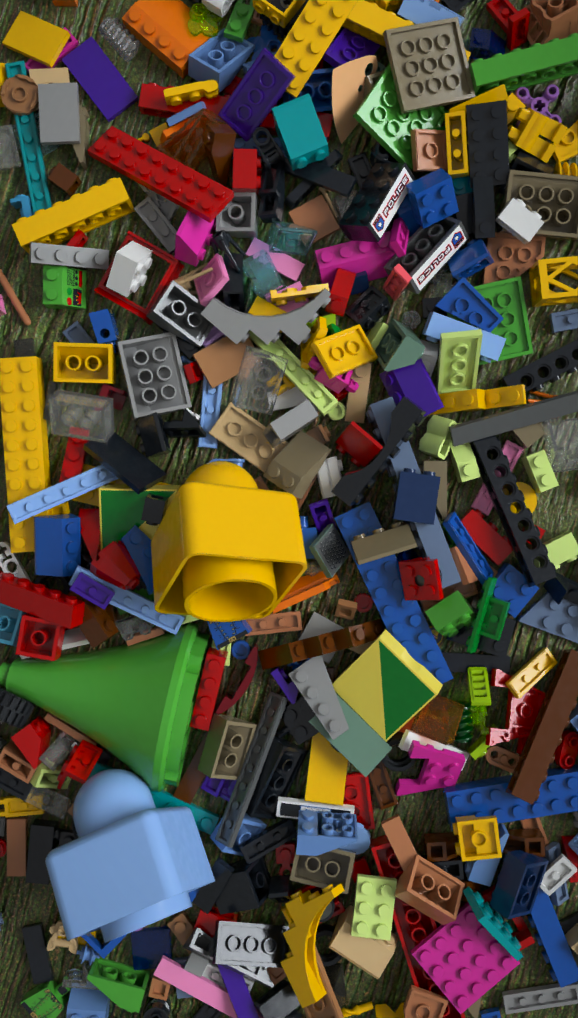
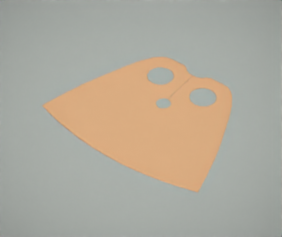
M374 55L349 61L332 71V111L341 144L359 123L353 115L363 102L365 69L369 63L373 65L371 74L376 73L378 63L377 57ZM362 85V90L359 92L358 88Z

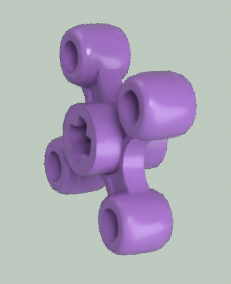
M548 85L544 89L542 97L535 99L530 96L529 90L526 87H519L515 90L514 95L526 106V109L531 108L560 123L562 122L559 115L551 114L548 111V104L554 102L559 95V88L556 85ZM518 120V121L516 122V124H515V127H516V128L519 126V124H520V122H521L520 120Z

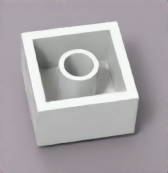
M134 241L129 242L118 250L115 254L106 287L125 297H128L132 292L135 293L138 287L143 286L147 280L145 274L152 264L153 259L151 256L153 251Z

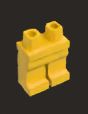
M519 107L515 113V118L521 122L517 128L512 125L508 126V138L515 146L548 163L556 146L539 135L559 144L568 127L531 108Z

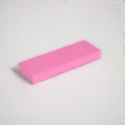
M255 237L246 252L247 257L294 282H297L305 267L304 263Z

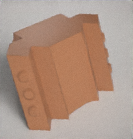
M530 0V4L525 6L530 12L527 39L531 45L540 43V45L545 44L554 38H559L560 40L567 38L573 33H578V0Z

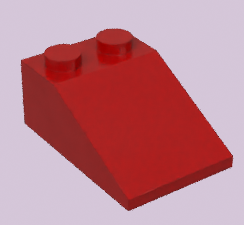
M354 421L349 424L335 441L336 449L341 454L345 455L347 453L352 457L350 461L358 468L360 465L365 467L383 448L378 441Z

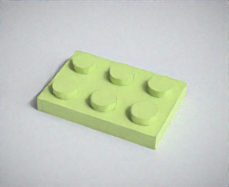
M357 874L351 936L390 941L395 904L394 894L397 886L396 878Z

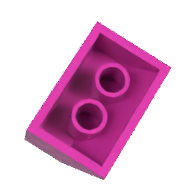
M190 211L186 213L175 237V259L195 267L199 260L203 261L206 254L205 248L207 245H211V237L214 230L216 231V217L210 223Z

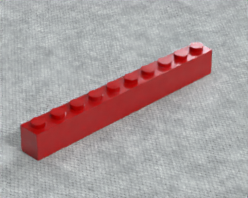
M152 82L148 84L142 83L138 104L141 114L169 118L203 101L207 108L193 115L196 116L199 124H227L218 114L231 95L217 96L212 99L201 97L198 101L192 102L188 100L183 101L180 105L172 106L166 104L163 90L175 86L162 87ZM271 110L260 127L268 129L272 136H277ZM327 111L316 112L329 145L333 114H329Z

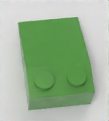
M99 957V959L95 958L87 979L118 1007L125 1009L127 1012L139 1013L151 971Z

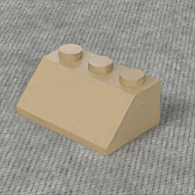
M350 905L345 909V912L339 915L329 948L374 978L379 979L395 952L398 936L391 932L390 941L351 936L354 907Z

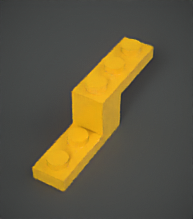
M521 384L487 390L470 389L438 394L444 407L427 416L525 405V385Z

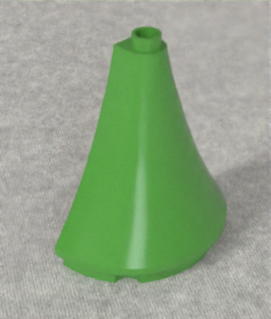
M189 622L181 625L176 635L166 631L163 635L128 646L126 643L99 650L62 654L56 661L33 657L21 659L19 657L12 664L5 662L1 664L0 686L6 687V691L31 702L74 726L102 745L129 767L152 791L161 792L167 785L178 787L191 730L190 723L202 677L210 635L199 633L197 624Z

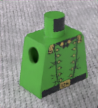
M54 980L44 982L28 991L23 997L21 1005L32 1018H56L68 1001L66 993L71 990L70 984L66 980H63L59 985Z

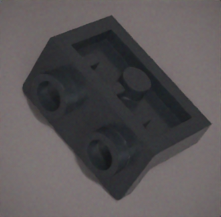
M371 285L345 311V314L357 325L360 324L364 333H366L375 326L382 316L388 313L391 304L383 293Z

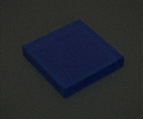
M168 926L143 928L140 931L131 932L134 970L155 969L163 955L172 959L170 928Z

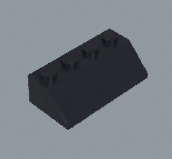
M274 736L246 811L250 817L277 818L278 796L287 797L308 750L284 738Z

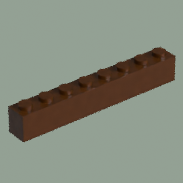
M567 649L563 652L505 791L532 805L539 798L540 786L547 778V769L555 759L554 752L556 747L561 744L563 730L568 726L570 713L577 705L578 652L573 649Z

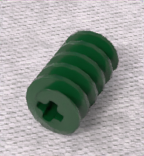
M462 700L451 701L450 703L453 706L448 707V710L453 711V714L448 715V718L454 719V721L448 723V725L454 727V729L449 730V733L454 734V737L449 738V741L457 743L471 742V739L474 737V734L470 732L473 730V725L470 724L473 722L472 717H470L473 712L469 709L472 707L471 702Z

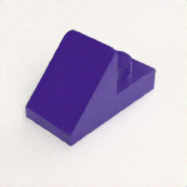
M327 498L309 505L318 534L328 524H334L337 529Z
M274 667L271 669L272 676L291 704L296 703L298 688L291 679L287 681L289 677L283 668Z

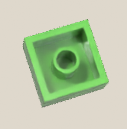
M458 590L425 611L436 631L445 638L453 637L458 634V630L462 627L472 625L473 619L477 617L468 600Z

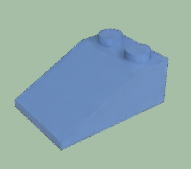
M225 28L189 54L188 76L198 82L211 81V79L216 80L219 85V93L231 84L242 68L241 64L246 62L255 49V45L245 39L241 43L225 38Z

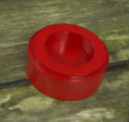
M360 593L354 598V602H357L356 610L362 613L371 610L373 600L370 595Z

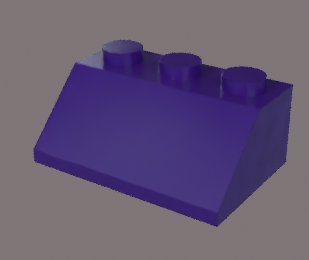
M421 358L417 359L413 365L388 372L384 371L379 374L389 396L393 397L396 406L403 397H408L426 411L424 417L444 407Z

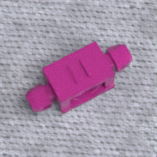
M316 356L310 359L309 366L317 370L314 377L315 380L338 394L344 388L351 393L356 392L359 385L355 380L350 379L353 370L329 379L319 359Z

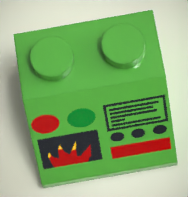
M43 265V305L48 309L86 310L87 271L67 266Z

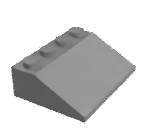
M169 332L117 342L119 360L133 421H137L155 412L164 415L192 407L176 335Z

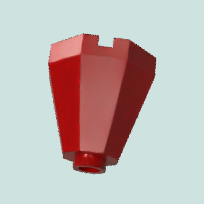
M113 541L98 553L100 557L98 561L94 559L91 562V573L123 590H132L140 583V573L122 541Z

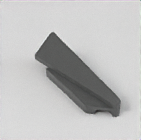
M196 927L183 948L213 961L215 936L211 938L204 931ZM219 964L265 987L273 988L274 986L267 971L268 967Z

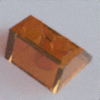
M437 695L414 716L410 730L441 744H451L454 742L465 705Z

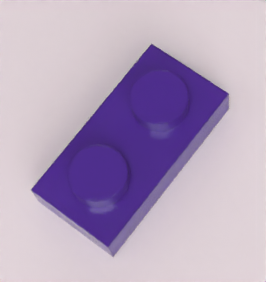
M80 571L70 587L71 591L104 610L115 595L114 590Z

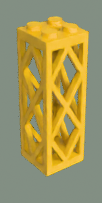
M578 256L540 259L528 269L532 307L578 303V287L573 289L553 279L560 273H563L578 280V274L570 271L578 269ZM549 283L566 292L556 293L550 290Z

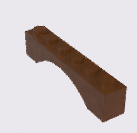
M539 828L507 830L509 837L503 853L507 854L510 851L521 850L545 857V840ZM453 832L424 833L427 860L429 862L448 861L459 857L460 855H456L455 849L458 835H454Z

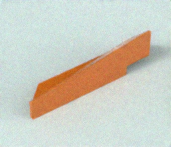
M323 571L300 577L272 611L273 614L340 583L337 573L332 578H327Z

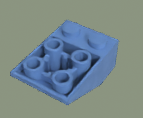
M299 810L296 855L318 856L357 842L356 814Z

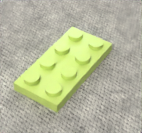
M481 329L441 333L436 384L438 394L476 389L483 336Z

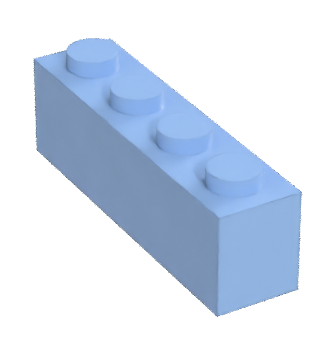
M430 312L422 334L427 336L426 340L437 343L438 340L440 341L441 333L478 330L479 328L436 312ZM481 329L483 336L480 360L491 363V360L498 361L506 338Z

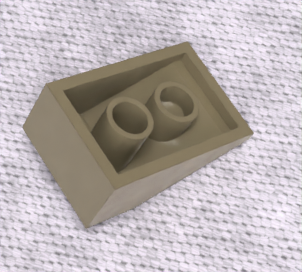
M300 431L271 461L263 477L284 491L302 499L332 449Z

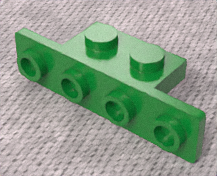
M488 577V580L484 581L482 587L484 591L483 597L479 599L477 604L479 611L471 625L473 628L472 635L468 637L466 642L467 652L470 654L476 652L481 635L497 641L500 640L510 602L492 597L497 582L496 577Z

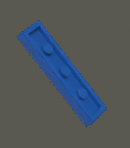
M456 512L449 513L442 524L483 586L484 581L488 580V577H493L494 572Z

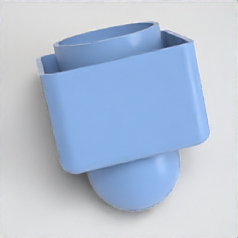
M123 769L103 770L90 777L82 785L73 805V820L78 838L51 850L45 859L67 941L101 929L104 942H109L192 907L188 893L215 882L191 809L186 806L156 808L147 784L136 774Z

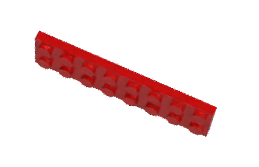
M111 126L87 150L90 157L210 223L234 198L233 190L114 126Z

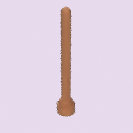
M0 268V283L23 323L29 326L31 320Z

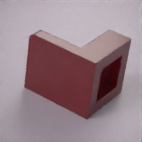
M103 383L97 402L122 411L128 395L123 390Z

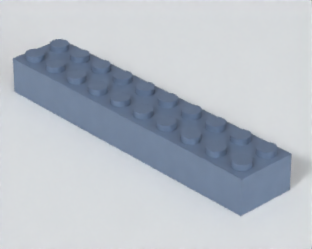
M393 397L369 405L365 413L368 422L373 424L374 430H372L374 439L379 441L383 448L390 433L391 412L396 407ZM409 440L406 443L403 442L399 447L401 450L394 459L390 458L387 462L388 467L386 471L388 476L393 477L395 484H392L394 492H396L398 472H404V468L415 469L417 474H421ZM436 512L434 525L406 521V524L409 525L415 535L416 549L421 551L422 555L419 557H422V559L430 557V559L438 560V566L442 573V588L461 582Z

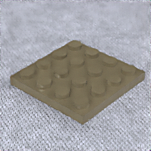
M458 17L393 28L383 32L401 114L463 102L475 97Z

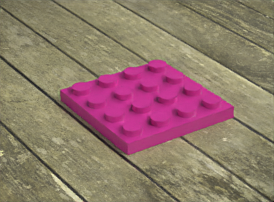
M468 902L458 910L456 921L444 925L441 924L411 950L414 958L460 1014L520 964V961H517L477 920Z

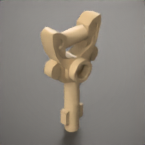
M62 920L52 924L49 932L53 935L47 944V951H51L57 946L69 948L71 953L76 954L79 947L78 938L69 941L58 938V936H66Z

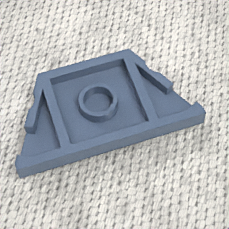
M546 592L540 597L538 602H535L517 620L578 643V605L564 598L558 605L551 595Z

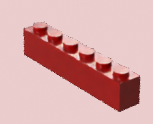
M0 571V603L68 629L83 624L85 601L79 600L73 595H65L60 590L46 588L43 584L32 583L29 579L18 578L12 573Z

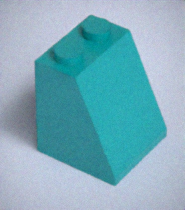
M309 93L271 108L277 136L292 170L304 168L307 164L321 161L329 156L328 143Z

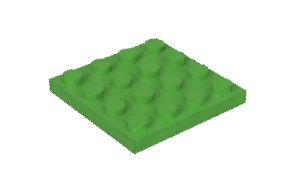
M389 62L353 117L399 163H406L408 168L412 170L410 130L438 128L445 120V113H448V111L443 106L401 114Z
M521 276L473 286L504 318L490 332L506 338L498 361L532 354L533 347ZM447 313V317L452 318V319H455V320L460 321V322H463V323H466V324H468V325H471V324H469V323H467V322H465V321H463V320H461V319H459V318H457V317H455V316H453V315ZM479 359V365L488 363Z

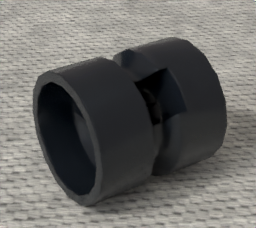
M150 997L144 1018H169L172 1007L171 1000L167 998V1001Z

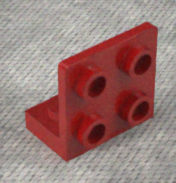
M83 739L79 746L75 744L70 757L61 768L57 781H59L57 789L60 790L67 777L84 784L102 754L103 749Z

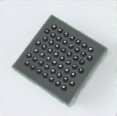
M328 524L309 546L311 553L327 578H332L350 556V552L334 524Z

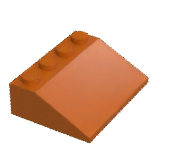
M138 0L122 17L126 31L183 79L188 74L189 54L218 33L217 30L181 0Z

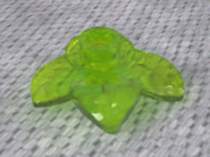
M195 3L189 11L188 29L193 36L203 33L207 37H216L218 35L217 22L223 20L224 17L222 18L211 12L202 3Z

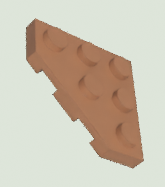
M495 232L494 238H487L486 246L494 263L484 268L482 284L521 276L537 260L544 257L546 237L534 236L529 243L523 244L510 233Z

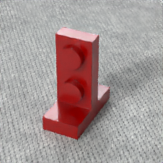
M492 0L486 4V10L507 34L506 46L510 51L527 42L530 12L526 7L517 11L509 0Z

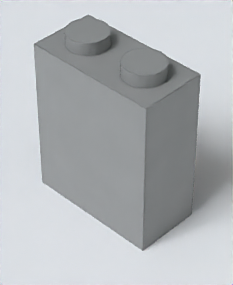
M307 399L271 422L262 433L271 446L275 448L310 425L319 416L318 410Z

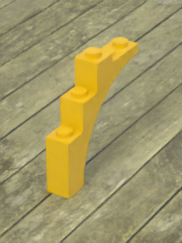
M341 883L336 886L330 884L324 887L322 893L316 891L311 894L310 890L302 893L299 890L292 894V900L285 904L293 919V922L288 924L289 929L283 932L291 951L285 954L286 958L280 963L302 1008L316 1003L327 994L316 962V932L325 908L335 897L345 891Z

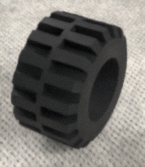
M0 687V721L16 728H24L35 706L31 702Z

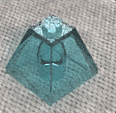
M273 221L268 231L269 252L306 256L317 236V230L293 223Z

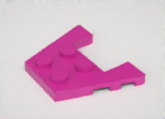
M412 740L408 751L409 757L425 759L418 779H398L395 794L396 796L455 786L466 761L464 754L444 748L442 751L434 749L433 745L427 744L424 746L420 745L419 741Z

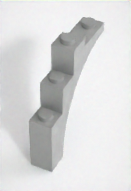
M324 288L314 299L302 307L272 316L243 313L225 305L214 297L201 312V315L235 344H238L240 341L244 343L251 335L248 332L249 330L267 345L270 342L275 343L281 336L280 330L296 344L299 345L301 342L305 344L311 337L309 333L311 328L306 323H312L318 316L317 310L321 306L323 308L326 307L331 300L329 297L331 293Z

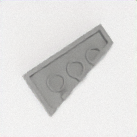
M322 656L312 657L288 674L332 740L349 729Z

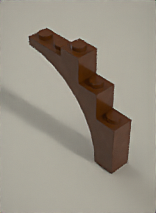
M377 619L260 650L258 653L262 669L278 667L374 641L384 631L382 620Z

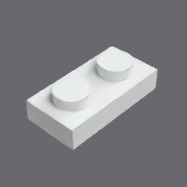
M561 854L546 868L540 888L550 896L577 872V867Z

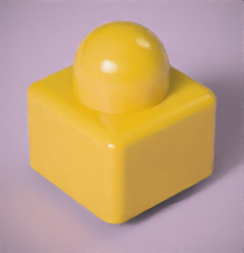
M213 461L195 469L188 476L185 483L179 487L151 540L155 610L164 614L191 615L195 618L211 622L260 619L270 615L307 570L296 497L288 492L258 489L253 477L244 468L232 462Z

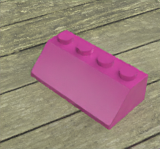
M390 231L385 232L379 242L349 241L315 250L314 258L321 284L328 283L329 292H331L338 268L355 273L366 271L368 282L388 277L383 267L395 255V251L393 252L389 246Z

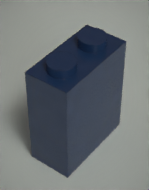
M404 468V472H398L392 519L434 525L441 477L435 476L436 473L430 471L417 474L415 469Z

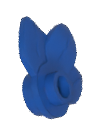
M267 25L261 26V36L247 39L248 42L255 45V49L252 51L254 52L252 60L258 57L263 48H266L270 53H274L271 52V49L276 48L278 51L282 44L277 40V35H273V29L271 31L267 30Z

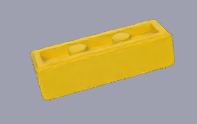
M502 84L448 110V113L464 111L466 105L505 100L508 98L505 85Z

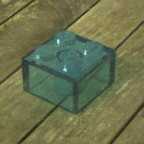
M262 249L243 260L245 265L242 267L247 277L252 278L254 282L252 288L256 295L259 294L261 297H267L270 295V290L279 291L286 287L266 250Z

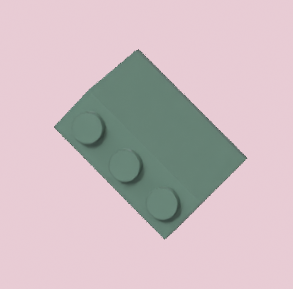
M392 318L388 324L389 328L375 350L378 356L377 360L387 372L415 364L417 359L419 360L423 356L425 349L424 344L411 328Z

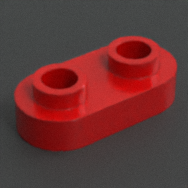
M565 730L561 735L562 742L557 747L555 762L559 767L569 769L573 767L576 761L578 734L571 730Z

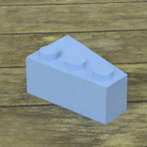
M403 0L397 13L404 17V20H410L415 24L458 17L459 25L461 26L465 19L434 0Z

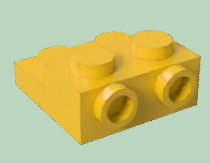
M496 815L455 817L456 823H452L453 833L458 835L455 849L456 855H460L462 862L502 858Z

